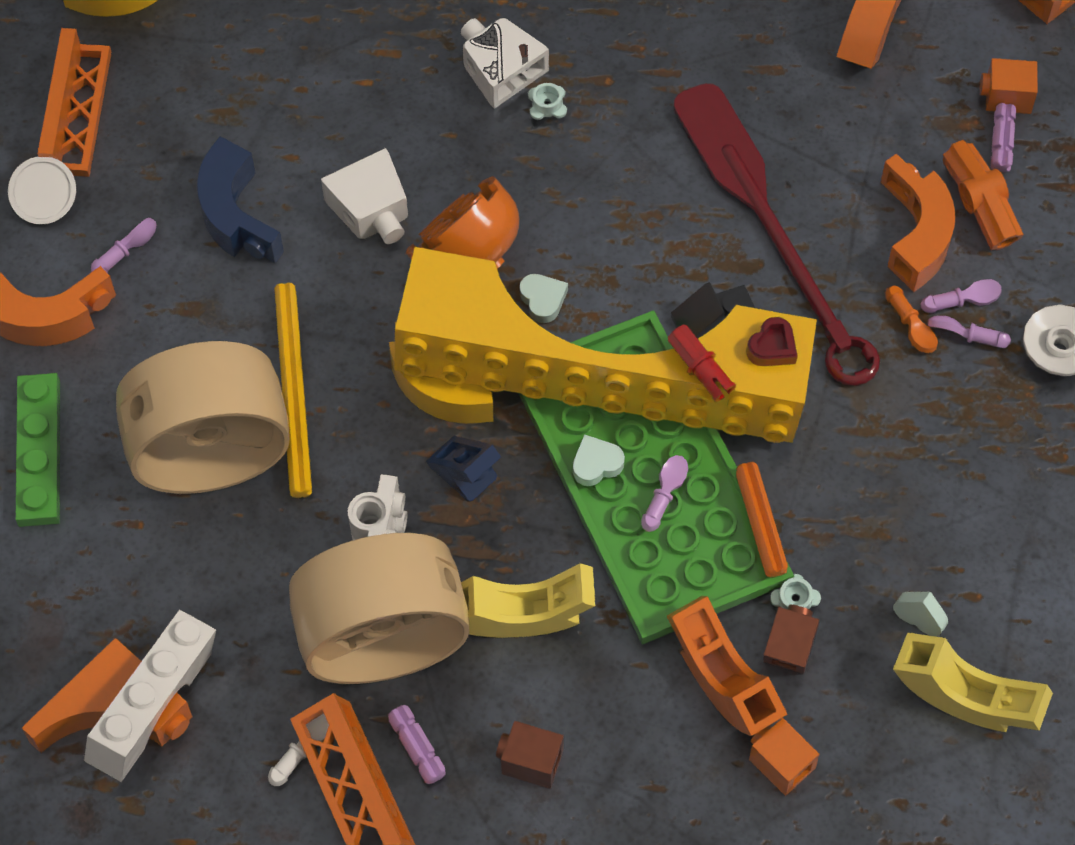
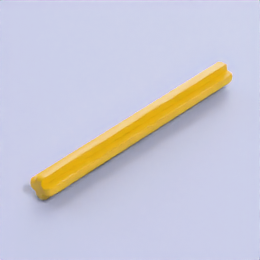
M279 283L275 286L274 291L282 395L289 421V446L287 449L289 490L292 497L301 498L309 497L312 494L297 295L293 283Z

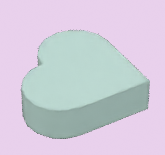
M540 274L527 275L520 282V297L525 304L529 305L530 316L538 323L553 321L558 316L568 292V283Z
M584 434L573 462V476L583 486L596 485L603 477H615L624 468V453L615 444Z
M903 592L893 605V609L900 619L909 624L916 625L919 630L929 636H939L948 624L946 613L931 592Z

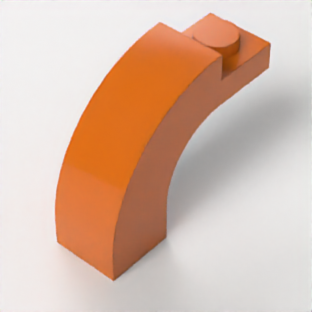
M856 0L836 57L872 69L879 61L890 25L901 0Z
M896 153L885 161L881 183L911 212L916 222V228L892 246L887 267L915 292L932 279L944 263L954 230L955 208L946 184L935 171L922 178L914 165L906 163Z
M100 266L63 293L51 297H32L17 290L0 272V336L23 345L51 346L75 340L95 329L90 315L95 311L104 309L111 299L116 296L110 275Z
M700 596L667 615L684 649L680 653L709 700L732 726L740 732L752 736L788 715L769 676L757 674L740 657L728 638L708 596Z

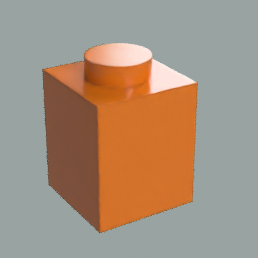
M992 58L988 73H982L980 79V96H986V111L995 112L996 106L999 103L1013 104L1016 107V113H1032L1038 93L1037 61Z
M784 718L779 720L773 727L769 725L757 732L750 741L753 745L749 761L785 796L816 769L820 754Z

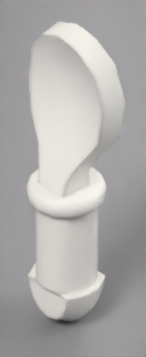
M322 714L306 724L312 739L321 742L324 741L329 726L325 715ZM300 740L297 744L290 743L287 752L275 767H271L268 774V781L271 785L281 786L288 781L287 778L301 760L307 757Z

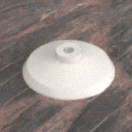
M33 157L24 161L15 169L8 184V198L13 210L19 217L34 224H49L59 220L70 210L76 196V183L72 172L63 162L52 157Z

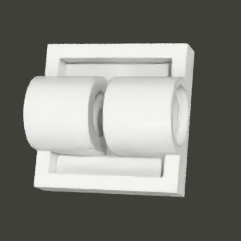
M381 474L377 493L365 492L352 499L348 507L352 541L374 535L405 533L407 524V511H404L405 493L399 492L397 476Z

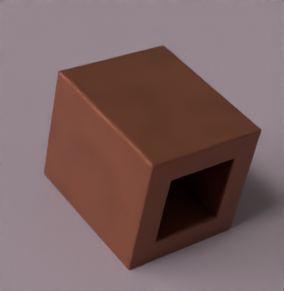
M792 604L788 606V609L778 607L764 652L763 662L804 674L820 620L812 617L813 611Z
M514 721L510 734L502 733L496 751V758L501 759L502 774L551 789L564 751V735Z

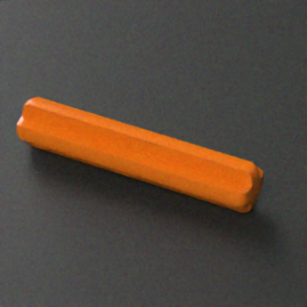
M755 462L742 463L736 468V477L765 575L769 578L782 576L787 573L788 564L759 467Z

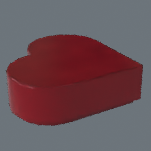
M771 317L765 320L760 332L753 334L748 341L746 348L748 359L758 366L796 364L798 355L790 323L781 317Z

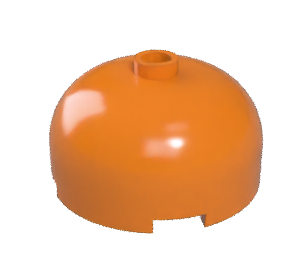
M494 176L489 177L479 183L480 192L477 194L473 192L467 195L462 194L419 233L423 242L418 247L495 261L498 269L505 261L502 256L511 247L518 233L519 212L516 203ZM414 244L409 246L406 250V255L411 260L414 252V247H416Z

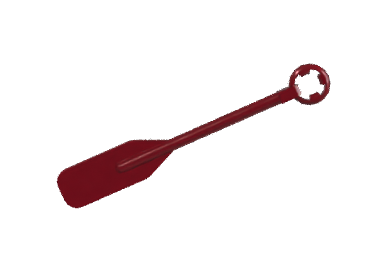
M708 83L700 84L679 93L674 100L675 114L712 177L719 186L755 211L825 329L824 334L831 344L825 355V365L828 373L834 380L844 385L857 386L866 384L875 377L879 370L880 357L877 349L871 342L861 337L849 336L842 322L837 320L767 202L764 160L725 94L718 86ZM851 346L859 347L862 349L861 353L865 356L866 362L872 363L870 370L863 368L860 371L854 372V376L843 373L844 369L840 366L838 359L832 357L835 352L840 354L850 350Z

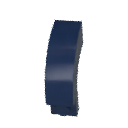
M220 136L205 155L197 179L198 198L207 230L213 240L234 258L244 246L245 250L252 256L259 259L264 257L276 263L284 253L280 232L246 214L236 204L240 193L256 174L252 153Z

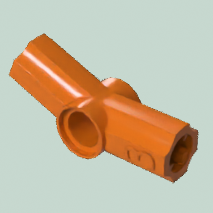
M964 140L953 143L949 150L943 154V164L958 185L963 206L968 213L975 215L991 250H1000L1011 246L1020 240L1024 234L1008 202L1009 191L1005 178L998 169L990 170L973 143H966Z

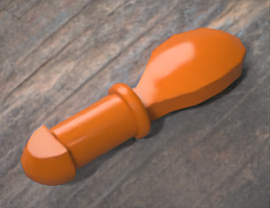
M889 286L885 292L886 300L888 303H891L899 314L901 322L909 325L908 338L912 346L924 353H932L937 350L938 339L935 333L918 318L919 312L913 309L903 295V290L898 286Z

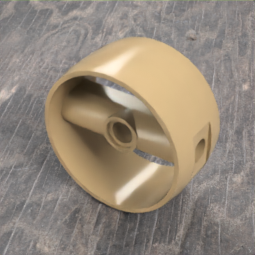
M208 341L178 346L142 361L132 368L118 385L116 412L124 454L134 478L140 484L150 489L166 493L191 494L231 487L262 474L275 465L288 449L289 421L280 382L270 359L255 347L228 341Z
M390 533L349 541L316 555L304 563L290 580V610L298 647L309 673L322 681L338 684H363L412 674L452 655L465 643L469 635L468 608L457 566L447 545L429 535Z

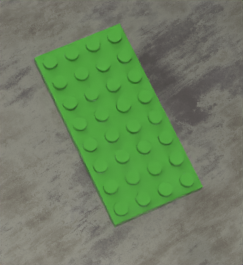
M654 310L570 342L583 348L613 354L637 355L673 349ZM519 393L642 644L674 632L667 615L700 596H708L716 614L781 588L785 581L794 578L789 564L787 573L782 576L769 578L765 575L736 477L737 466L717 429L708 427L691 428L683 423L664 419L652 421L642 415L626 412L614 414L598 407L587 405L570 406L560 400L549 398L532 399ZM584 434L615 444L622 449L625 460L624 468L619 475L611 478L603 477L599 483L593 486H583L575 480L573 476V462ZM675 455L682 456L687 460L688 464L686 479L681 487L670 492L673 500L669 502L660 520V526L655 531L647 532L642 528L641 519L654 497V490L661 489L659 480L661 467L669 458Z

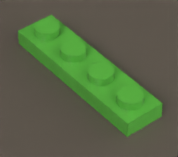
M58 373L17 376L16 522L19 527L60 524V379Z

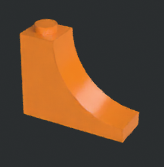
M115 638L22 727L29 743L42 753L50 745L69 734L93 728L142 661ZM177 692L162 712L149 737L161 747L170 739L175 740L180 737L188 728L189 720L192 718L187 701Z

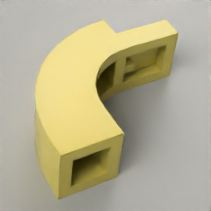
M581 563L550 579L531 584H501L476 576L461 582L468 608L470 635L508 638L554 633L580 624L579 614L595 607L593 567Z
M907 633L893 668L901 681L912 692L932 706L966 722L1001 732H1006L1008 726L1040 730L1053 694L1047 684L998 677L973 667L959 657L947 639L943 637Z

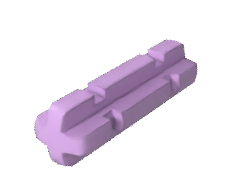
M999 103L994 112L995 125L993 127L990 167L992 170L996 168L1003 173L1011 170L1013 162L1014 119H1016V107L1013 104Z
M401 705L388 714L389 722L396 733L399 732L400 741L415 766H419V773L425 783L432 784L442 779L446 775L445 767L440 758L435 756V750L419 723H415V717L407 705Z

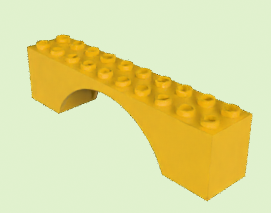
M414 247L395 327L394 370L401 371L411 377L428 376L443 379L450 384L469 383L482 385L483 388L493 392L505 390L521 393L532 399L549 398L560 400L570 406L587 405L602 408L614 414L626 412L642 415L652 421L664 419L680 422L691 428L708 427L723 430L725 433L735 436L746 434L763 437L765 440L773 443L784 441L793 443L805 405L817 319L736 305L722 322L698 338L708 352L713 351L716 354L714 360L730 380L736 384V388L728 394L721 384L716 382L715 384L725 398L714 402L712 396L697 377L687 373L689 367L674 348L656 353L636 355L599 352L572 344L545 330L522 311L503 285L495 261ZM781 317L790 323L798 355L796 364L758 366L748 359L746 355L748 341L753 334L760 332L763 322L768 318Z

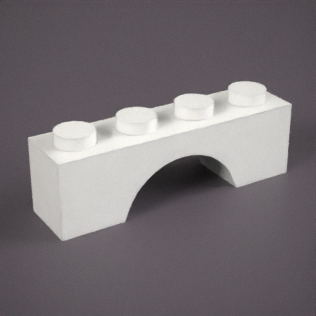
M181 610L177 612L88 734L84 757L85 762L122 782L144 751L153 728L170 700L185 684L190 686L211 656L216 629Z

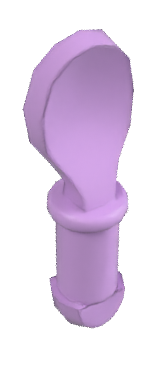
M146 218L121 241H115L113 247L99 259L93 261L91 271L93 272L101 266L108 273L124 256H129V248L140 247L146 244L156 231V221Z
M986 279L974 282L963 291L955 288L954 291L934 296L930 294L923 298L921 309L926 313H936L938 310L954 306L962 307L965 301L978 306L989 305L1001 295V285L995 280Z
M933 316L928 319L927 326L954 331L967 338L969 343L974 341L1006 348L1011 342L1009 334L978 327L974 323L971 324L969 329L948 316Z
M675 455L669 458L661 467L659 473L661 489L654 490V497L646 513L642 515L641 525L645 531L652 532L660 526V520L669 502L673 500L670 492L681 487L685 481L688 464L684 457Z

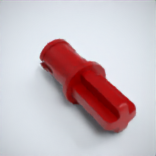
M681 325L670 333L668 342L689 367L687 373L697 377L712 396L714 402L725 398L715 384L716 382H719L728 394L736 388V384L730 380L714 360L716 354L713 351L708 352L687 325Z

